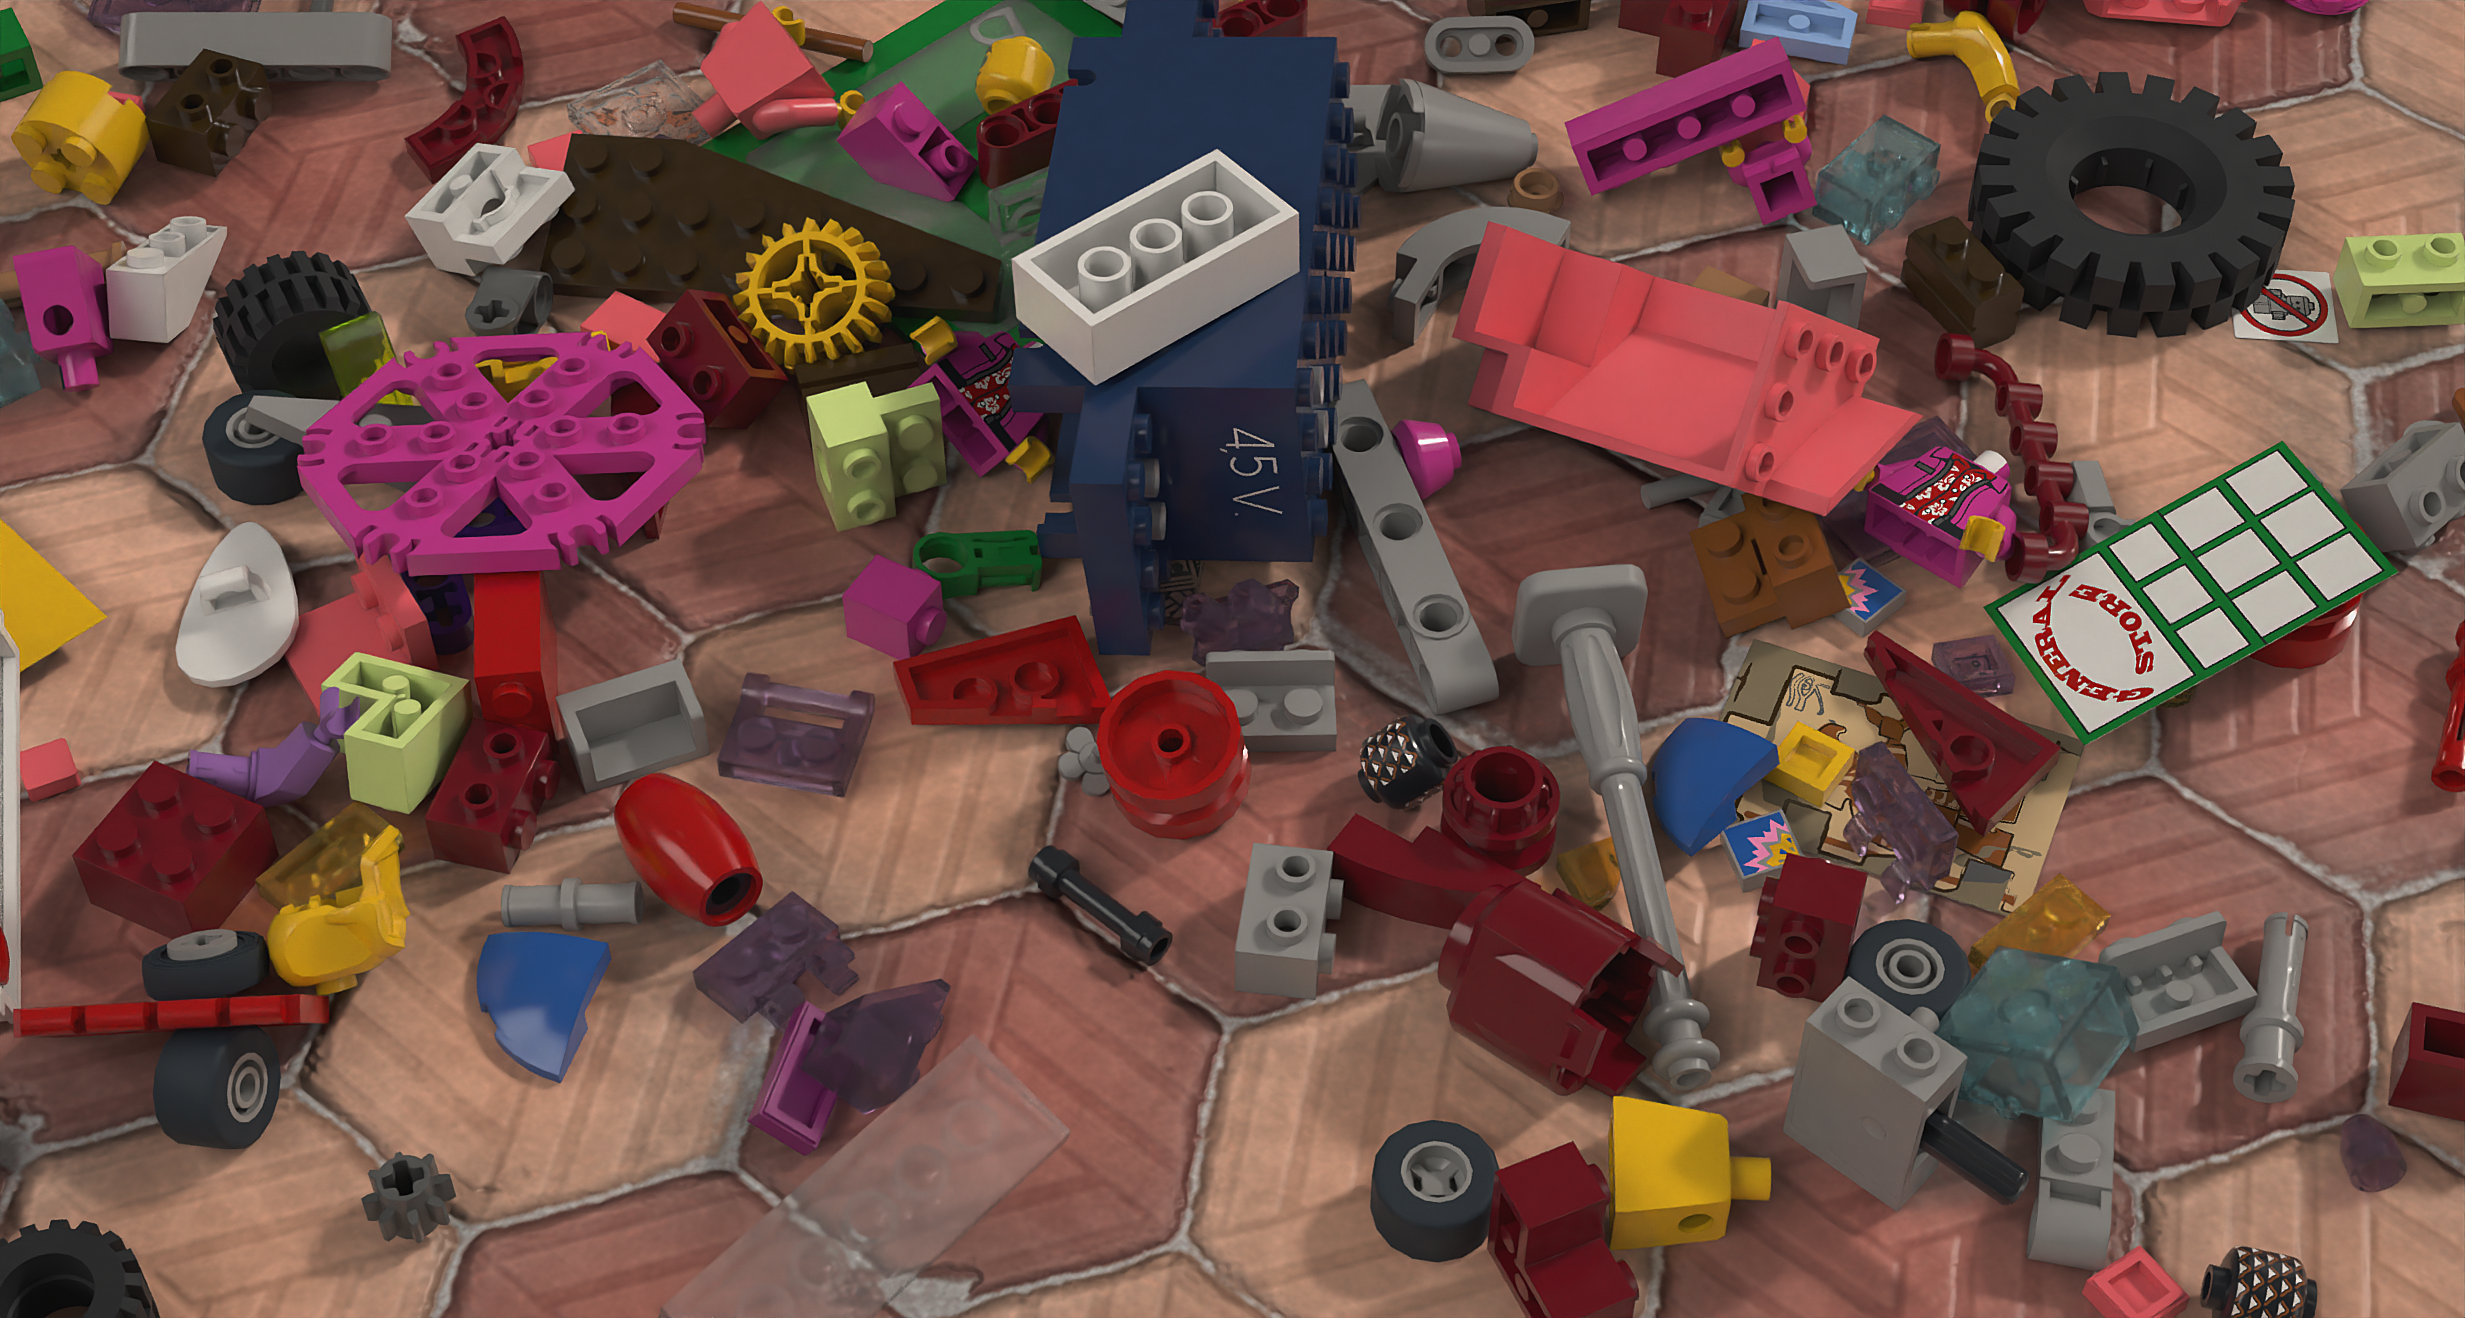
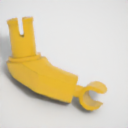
M1965 10L1960 12L1951 21L1910 24L1909 28L1911 31H1907V49L1910 56L1914 59L1941 55H1956L1969 68L1974 77L1981 99L1986 105L1985 118L1990 125L1991 121L2005 106L2015 110L2017 96L2021 94L2011 57L1994 27L1983 15Z

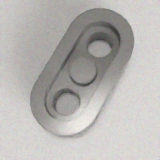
M1447 17L1431 26L1424 39L1423 52L1427 63L1441 74H1509L1520 70L1530 60L1534 51L1535 41L1530 27L1517 17ZM1508 37L1514 42L1515 51L1512 55L1503 56L1497 52L1495 42L1498 38ZM1446 38L1457 40L1460 44V53L1455 57L1445 56L1440 48L1441 41Z

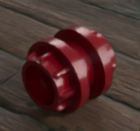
M1511 745L1475 750L1472 754L1458 761L1445 778L1442 794L1443 811L1440 833L1526 877L1540 869L1548 861L1554 850L1557 832L1556 820L1560 805V790L1557 780L1549 768L1540 760Z

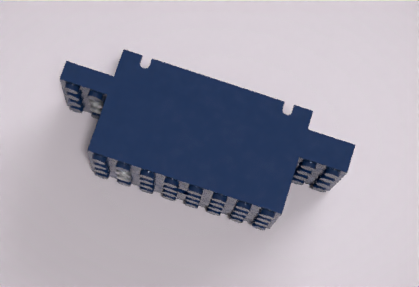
M1128 0L1121 37H1073L1067 70L1069 79H1077L1078 86H1064L1034 246L1218 149L1299 212L1300 272L1096 386L1048 344L1038 348H1015L1008 381L1013 412L1063 413L1049 496L1050 502L1072 503L1073 511L1067 513L1046 512L1044 524L1037 525L1036 535L1041 558H1082L1099 655L1150 656L1153 630H1163L1165 624L1164 592H1159L1160 582H1170L1172 560L1313 562L1315 537H1326L1327 500L1320 499L1322 490L1331 491L1333 461L1332 454L1325 453L1327 445H1336L1338 433L1337 409L1329 408V402L1341 400L1342 365L1335 364V360L1337 357H1346L1347 322L1346 320H1340L1341 314L1351 313L1352 281L1351 278H1345V272H1355L1357 243L1356 237L1350 236V231H1360L1361 197L1360 195H1352L1350 193V188H1356L1357 153L1349 152L1348 148H1346V144L1353 143L1354 112L1352 107H1345L1344 103H1342V99H1348L1350 94L1349 62H1339L1337 37H1224L1223 29L1213 28L1212 19H1217L1219 0ZM1020 321L1018 328L1020 338H1040Z

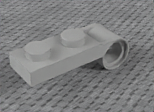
M2045 1079L2040 1097L2035 1201L2028 1232L2027 1259L2097 1272L2103 1269L2111 1228L2115 1091Z

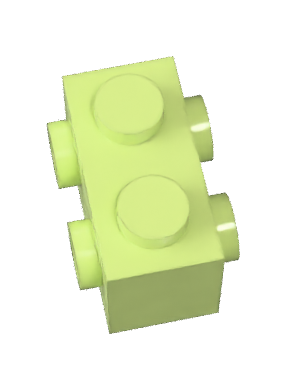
M2462 233L2345 238L2333 276V282L2350 329L2465 324V240Z

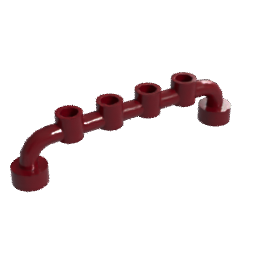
M1943 333L1937 342L1934 355V369L1939 380L1965 382L1970 377L1971 372L1974 371L1988 377L1996 387L1995 411L1999 417H2007L2011 428L2009 435L2010 452L2013 456H2021L2026 468L2024 473L2025 492L2028 496L2037 498L2041 509L2039 514L2040 533H2013L2015 550L2013 555L2005 561V571L2008 579L2012 582L2038 584L2044 578L2046 571H2058L2071 565L2079 553L2078 540H2082L2088 530V508L2084 503L2064 501L2069 496L2073 486V469L2068 462L2049 461L2057 448L2058 431L2054 423L2034 421L2038 418L2042 409L2043 392L2039 384L2019 382L2011 365L1987 350L1975 348L1974 341L1970 335ZM2046 537L2052 539L2054 546H2048Z

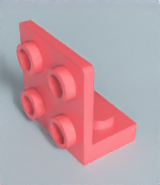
M364 552L359 559L355 556L359 573L350 576L355 593L299 616V626L294 641L283 657L319 717L320 695L322 694L321 684L355 652L432 671L440 669L427 618L401 576L393 572L391 560L387 555L381 557L373 565L366 563Z

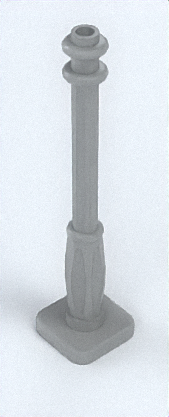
M1632 564L1537 572L1524 579L1518 588L1511 633L1515 656L1522 664L1528 666L1562 664L1565 698L1572 728L1589 772L1590 787L1603 798L1634 933L1643 939H1646L1649 935L1662 945L1665 952L1672 955L1684 966L1678 978L1657 967L1655 980L1649 994L1652 1010L1648 1012L1643 1021V1029L1649 1038L1660 1042L1662 1046L1652 1059L1653 1071L1661 1079L1670 1081V1085L1675 1089H1696L1705 1085L1711 1079V1071L1715 1069L1720 1060V1052L1713 1042L1703 1039L1701 1033L1706 1030L1711 1021L1710 1011L1703 1003L1693 1000L1641 788L1647 778V770L1642 759L1638 719L1632 692L1620 658L1630 654L1639 642L1648 598L1644 572Z

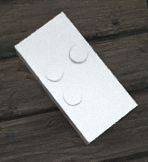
M1216 149L1012 258L1016 317L1096 386L1300 272L1299 212Z

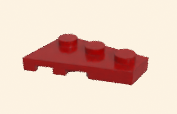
M1076 615L893 662L894 679L911 725L1099 724L1102 713L1111 701Z

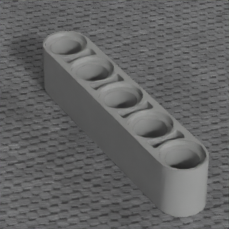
M371 12L128 13L121 17L118 71L123 77L132 80L176 82L203 49H208L263 64L267 81H381L389 78L391 74L392 20L387 16Z

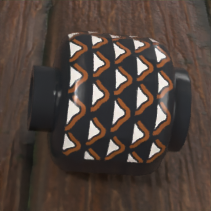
M1406 714L1363 741L1359 754L1362 768L1358 771V780L1362 789L1372 801L1376 803L1383 801L1393 809L1406 812L1443 790L1445 778L1453 764L1458 760L1457 749L1448 732L1435 719L1429 718L1424 720L1422 717Z
M2243 1245L2235 1246L2226 1254L2220 1266L2208 1265L2202 1281L2200 1303L2203 1308L2212 1309V1318H2314L2317 1305V1284L2315 1280L2307 1278L2302 1262L2295 1257Z

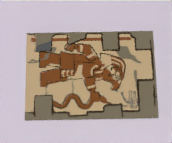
M1753 639L1718 720L1757 734L1776 744L1777 748L1797 721L1855 749L1852 766L1821 808L1765 780L1763 777L1734 801L1737 820L1732 824L1782 809L1802 851L2022 922L2024 921L2084 749L2080 739L2022 722L2061 747L2058 762L1983 837L1974 830L1877 676Z

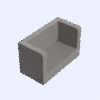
M1842 224L1785 235L1774 309H1776L1778 300H1781L1849 327L1858 328L1868 272Z
M680 658L555 697L563 736L586 794L710 755L704 715Z

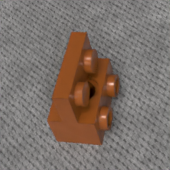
M1747 492L1740 495L1745 507L1744 511L1689 532L1719 625L1726 638L1786 616L1793 630L1841 612L1845 608H1851L1818 515ZM1759 552L1761 553L1767 574L1762 572L1757 555Z

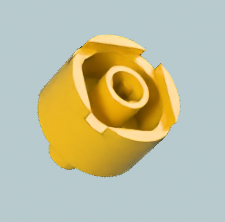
M61 71L56 73L52 81H48L41 89L12 133L11 140L23 159L33 169L30 173L31 179L40 188L53 194L61 193L63 188L79 191L91 201L107 205L121 188L150 140L145 121L146 116L142 110L129 98L122 105L108 95L112 85L100 78L78 71Z

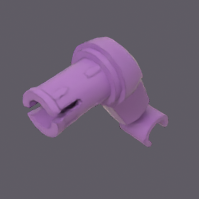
M335 686L329 687L320 695L319 725L302 721L276 748L258 747L257 751L250 752L249 757L198 752L197 750L190 749L187 758L189 764H186L185 773L237 796H244V799L261 805L264 808L292 802L309 792L340 752V745L337 739H344L343 734L360 718V697H356L349 706L338 708L339 688Z

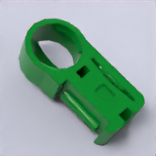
M1031 530L973 533L937 532L924 536L916 543L913 549L912 569L922 570L933 579L940 581L942 599H948L958 596L977 595V588L1031 585L1032 592L1037 591L1040 587L1042 559L1040 555H1037V535ZM938 557L949 558L958 562L963 568L952 573H937L928 569L922 563Z

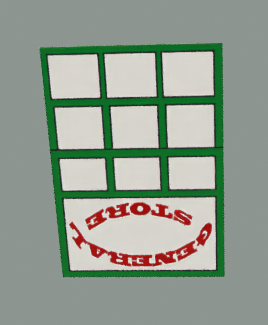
M2281 441L2076 556L2071 565L2058 571H2047L2040 583H2026L1983 608L2082 744L2086 746L2399 572L2289 447Z

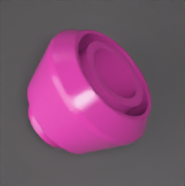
M1407 419L1400 420L1390 432L1419 497L1423 501L1453 480V469L1461 467L1459 445L1455 435L1452 432L1445 434L1439 424Z

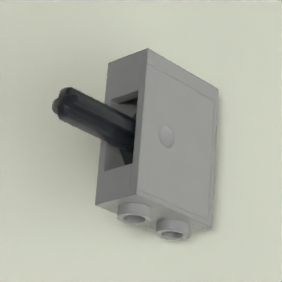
M1848 976L1805 1022L1783 1133L1896 1212L1902 1208L1938 1168L1939 1162L2001 1205L2013 1204L2022 1195L2030 1179L2028 1171L1951 1119L1968 1056L1934 1034L1939 1028V1020L1931 1009L1918 1007L1910 1016H1907Z

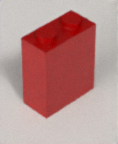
M543 570L474 573V680L484 720L548 733L552 754H559L558 708L555 699L558 696L557 634Z

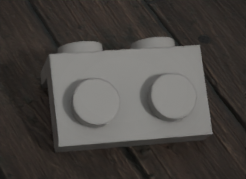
M2219 911L2197 918H2181L2170 924L2167 928L2137 938H2121L2100 952L2091 994L2133 1053L2246 1015L2254 1010L2258 994L2221 946L2227 921Z

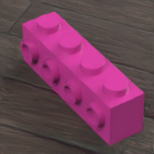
M1777 36L1564 123L1572 149L1590 194L1593 196L1605 190L1618 188L1630 180L1660 168L1673 166L1685 158L1710 148L1728 144L1740 136L1765 126L1783 122L1789 117L1807 110L1789 58Z

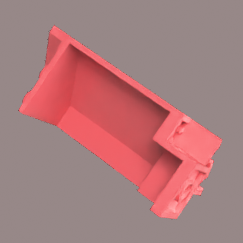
M1490 221L1487 223L1452 335L1453 338L1485 348L1467 404L1468 406L1822 516H1826L1923 417V415L1861 397L1865 383L1871 378L1876 367V349L1880 338L1789 302L1778 300L1776 309L1655 277L1624 264L1569 250L1511 227Z

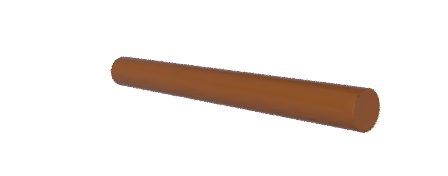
M677 2L673 9V20L675 23L721 32L725 24L740 21L745 16L743 14L684 2ZM805 27V42L800 46L804 50L862 62H868L873 54V43L870 40Z

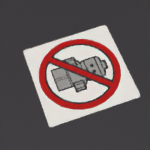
M2276 270L2269 286H2262L2260 297L2247 309L2241 312L2231 307L2235 338L2333 344L2339 342L2330 277L2327 272Z

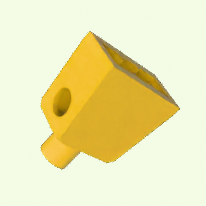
M1613 1096L1608 1129V1181L1611 1194V1203L1609 1204L1610 1250L1712 1241L1725 1236L1731 1199L1769 1201L1771 1191L1770 1158L1729 1156L1728 1121L1721 1114L1624 1096Z

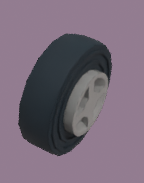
M227 929L205 930L183 935L163 946L153 949L143 957L142 976L145 990L149 997L157 1001L227 998L260 983L269 976L270 969L268 948L263 936L256 932Z

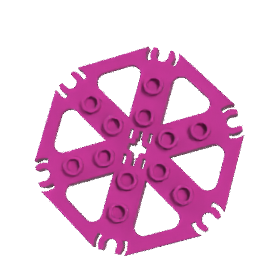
M591 332L450 338L452 352H450L449 346L442 341L433 342L435 356L432 358H417L411 350L404 352L406 368L397 363L394 356L306 429L307 435L302 438L305 454L298 455L297 469L301 487L356 558L359 559L364 552L366 563L373 565L384 555L390 554L393 572L400 574L408 570L409 576L561 570L559 553L564 563L570 566L579 564L576 548L580 546H594L602 555L609 553L607 536L615 540L618 547L622 546L702 469V463L704 462L703 444H706V430L703 412L640 346L633 353L632 343L625 341L619 348L608 351L606 335L598 334L591 337ZM548 357L558 358L554 364L509 403L505 401L475 366L477 363L492 359L504 362L539 361ZM636 381L661 406L657 411L647 415L621 413L613 417L586 418L619 387ZM395 390L414 396L435 420L425 425L388 426L379 423L369 424L364 427L355 425L375 408V403ZM646 472L620 497L608 501H599L591 498L571 476L577 474ZM419 481L391 506L378 511H368L359 507L343 486L347 484ZM498 496L527 529L525 532L517 535L453 538Z

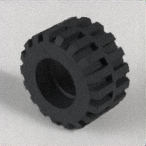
M292 251L290 257L281 258L279 254L267 257V263L259 267L252 264L244 269L245 276L241 280L232 279L225 287L228 296L218 298L215 306L218 316L213 318V329L217 336L216 339L242 393L252 390H277L291 394L296 398L340 401V395L346 391L351 393L361 385L359 381L361 377L371 375L376 367L373 359L381 355L382 344L379 338L382 337V333L354 274L350 273L344 263L340 260L332 262L329 255L316 252L312 257H308L305 251Z
M67 1219L51 1220L49 1229L38 1231L35 1223L20 1228L21 1237L9 1243L4 1237L0 1239V1318H45L55 1311L74 1306L89 1307L82 1318H160L157 1305L131 1248H125L122 1238L111 1230L102 1235L97 1224L82 1221L76 1229H71Z

